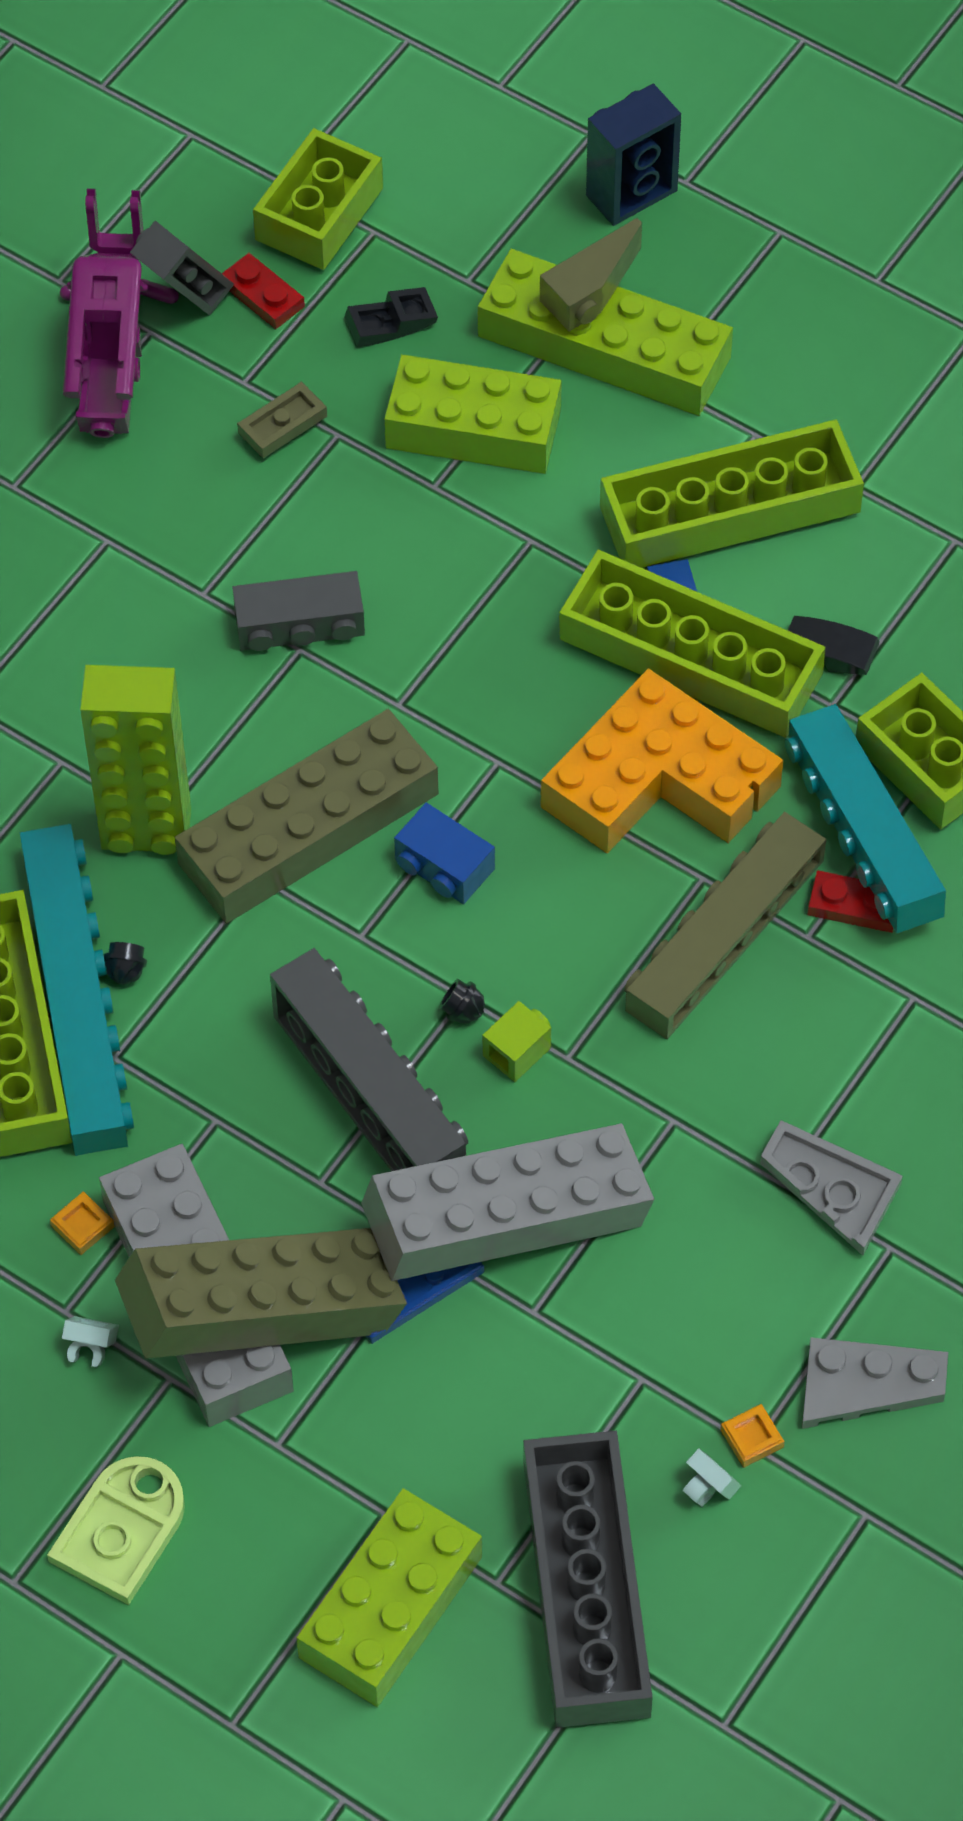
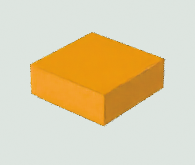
M84 1191L50 1219L51 1227L80 1255L85 1253L115 1227L114 1220Z
M762 1404L721 1424V1432L743 1468L784 1448L785 1441Z

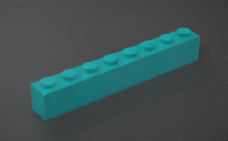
M71 824L19 832L75 1156L128 1147L126 1130L133 1129L134 1123L130 1102L121 1103L119 1091L127 1090L123 1063L114 1065L112 1052L120 1051L116 1025L107 1026L105 1014L114 1012L109 987L100 988L98 978L107 975L103 950H93L92 939L100 938L96 912L87 914L85 902L93 901L89 875L80 877L79 866L87 864L83 839L74 840Z

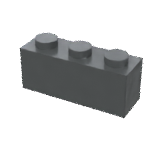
M154 221L149 228L141 232L136 240V245L130 251L133 256L208 315H211L234 285L233 282L157 221Z
M357 571L232 586L240 651H263L270 647L292 644L303 646L316 641L332 639L349 640L356 636L365 635L364 610Z

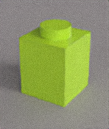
M518 1001L482 1035L483 1057L516 1082L551 1049V1025L548 1019L537 1009L530 1010Z

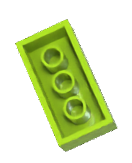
M401 354L384 419L386 448L546 474L561 412L562 380Z
M402 1488L296 1637L299 1659L378 1708L482 1559V1536Z

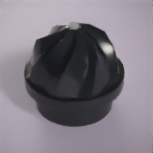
M111 942L109 952L104 954L107 975L120 985H126L138 980L144 967L147 966V960L143 958L145 948L132 943Z
M456 979L444 995L439 1008L447 1013V1019L450 1021L468 1024L480 1018L484 1013V996L473 982L470 981L466 984L460 979Z

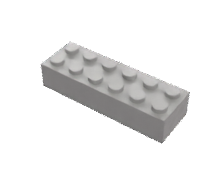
M621 1123L372 1175L361 1204L391 1281L638 1228L642 1226L655 1199L624 1126Z
M183 1143L99 1177L104 1205L110 1217L114 1220V1226L129 1257L135 1248L229 1240ZM280 1345L176 1356L209 1427L294 1392L292 1370Z

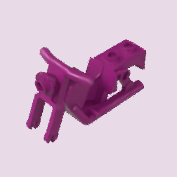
M87 188L85 207L89 246L98 253L80 256L75 259L72 266L71 281L60 289L61 298L70 301L63 396L80 398L79 409L76 411L80 432L90 433L99 438H109L114 436V434L129 433L134 382H139L140 380L139 357H142L140 327H138L140 295L168 304L176 303L179 298V294L174 288L141 279V263L130 253L136 245L138 236L143 232L140 190H131L130 212L133 234L100 232L96 189Z

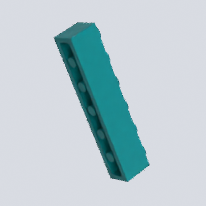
M834 704L790 719L789 738L785 739L787 755L792 763L798 762L801 767L803 781L810 794L816 793L819 798L820 809L828 825L833 824L838 831V840L843 853L846 856L851 855L853 857L863 887H870L872 890L876 909L883 920H889L896 934L943 918L945 914L946 889L838 706Z

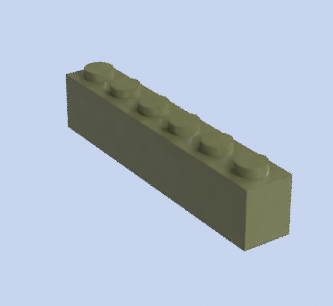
M786 812L774 824L772 822L765 824L759 832L756 844L748 853L742 851L731 865L729 875L722 882L717 880L710 886L705 894L704 903L697 911H688L679 923L678 932L670 941L663 940L654 950L650 964L643 971L636 970L628 979L624 988L626 992L625 1011L668 1040L824 862L826 838Z

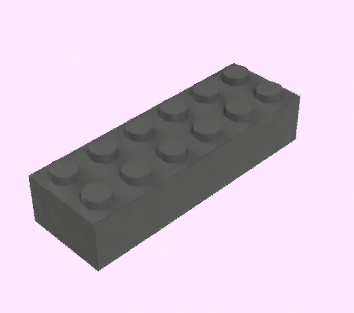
M314 947L270 974L274 1018L391 1171L466 1156L468 1138L462 1127L456 1121L451 1123L441 1112L443 1107L438 1096L431 1088L424 1090L416 1079L417 1072L411 1061L405 1055L399 1057L391 1047L392 1041L386 1029L379 1022L373 1024L366 1015L367 1008L362 998L356 991L349 992L341 982V973L331 959L324 960Z
M617 1430L523 1440V1464L555 1726L559 1728L651 1718L653 1697Z

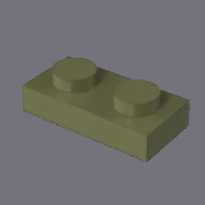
M301 381L238 422V433L262 458H265L326 418L327 407Z

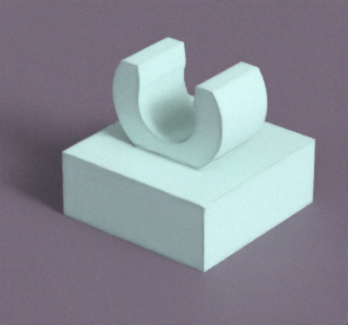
M77 1316L65 1320L62 1339L74 1341L67 1351L68 1361H78L80 1348L87 1346L93 1351L92 1366H100L105 1359L104 1347L107 1348L116 1343L119 1325Z
M699 1448L686 1462L698 1474L690 1480L683 1491L701 1507L711 1499L716 1490L730 1500L742 1486Z

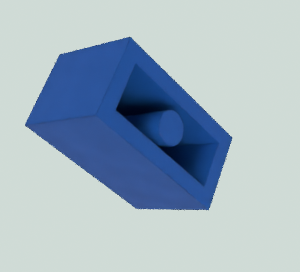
M427 802L394 837L395 860L405 872L410 875L418 874L430 882L440 895L446 898L453 897L463 905L495 870V847Z

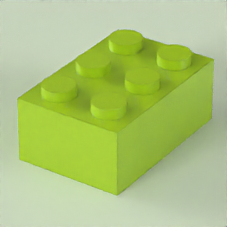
M313 128L254 207L255 240L324 270L382 191V157Z
M921 672L858 718L856 738L868 759L941 830L963 814V711Z

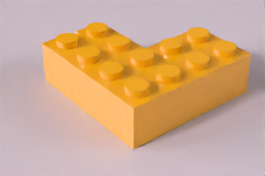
M648 668L541 780V808L607 854L660 797L729 843L752 819L753 810L758 812L781 787L783 759Z

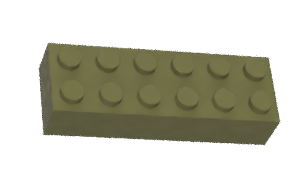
M388 708L175 836L178 864L227 924L439 794L438 767Z
M371 1228L135 1248L115 1279L145 1359L369 1336L374 1332H380L385 1329L387 1332L407 1305L398 1280L391 1281Z

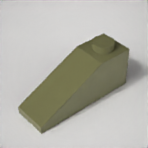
M638 218L632 220L540 275V302L569 332L581 324L592 322L603 311L641 249L642 222Z

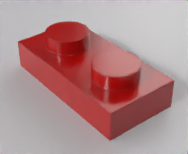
M247 253L222 273L234 283L229 292L274 329L279 328L305 307L304 297L250 253Z
M817 870L807 915L893 933V927L889 920H883L876 909L874 894L870 887H863L857 878Z

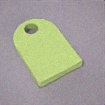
M129 1457L114 1462L98 1476L47 1554L49 1563L129 1605L183 1519L185 1503L182 1486L178 1477L167 1465L148 1457ZM154 1475L159 1477L163 1483L161 1488L155 1493L145 1494L136 1487L141 1478Z

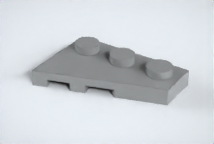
M780 1120L764 1149L760 1161L764 1168L861 1255H864L901 1186L903 1178L902 1175L782 1120Z
M811 1337L802 1429L818 1426V1422L842 1418V1421L856 1419L860 1417V1414L884 1409L892 1412L944 1402L948 1352Z

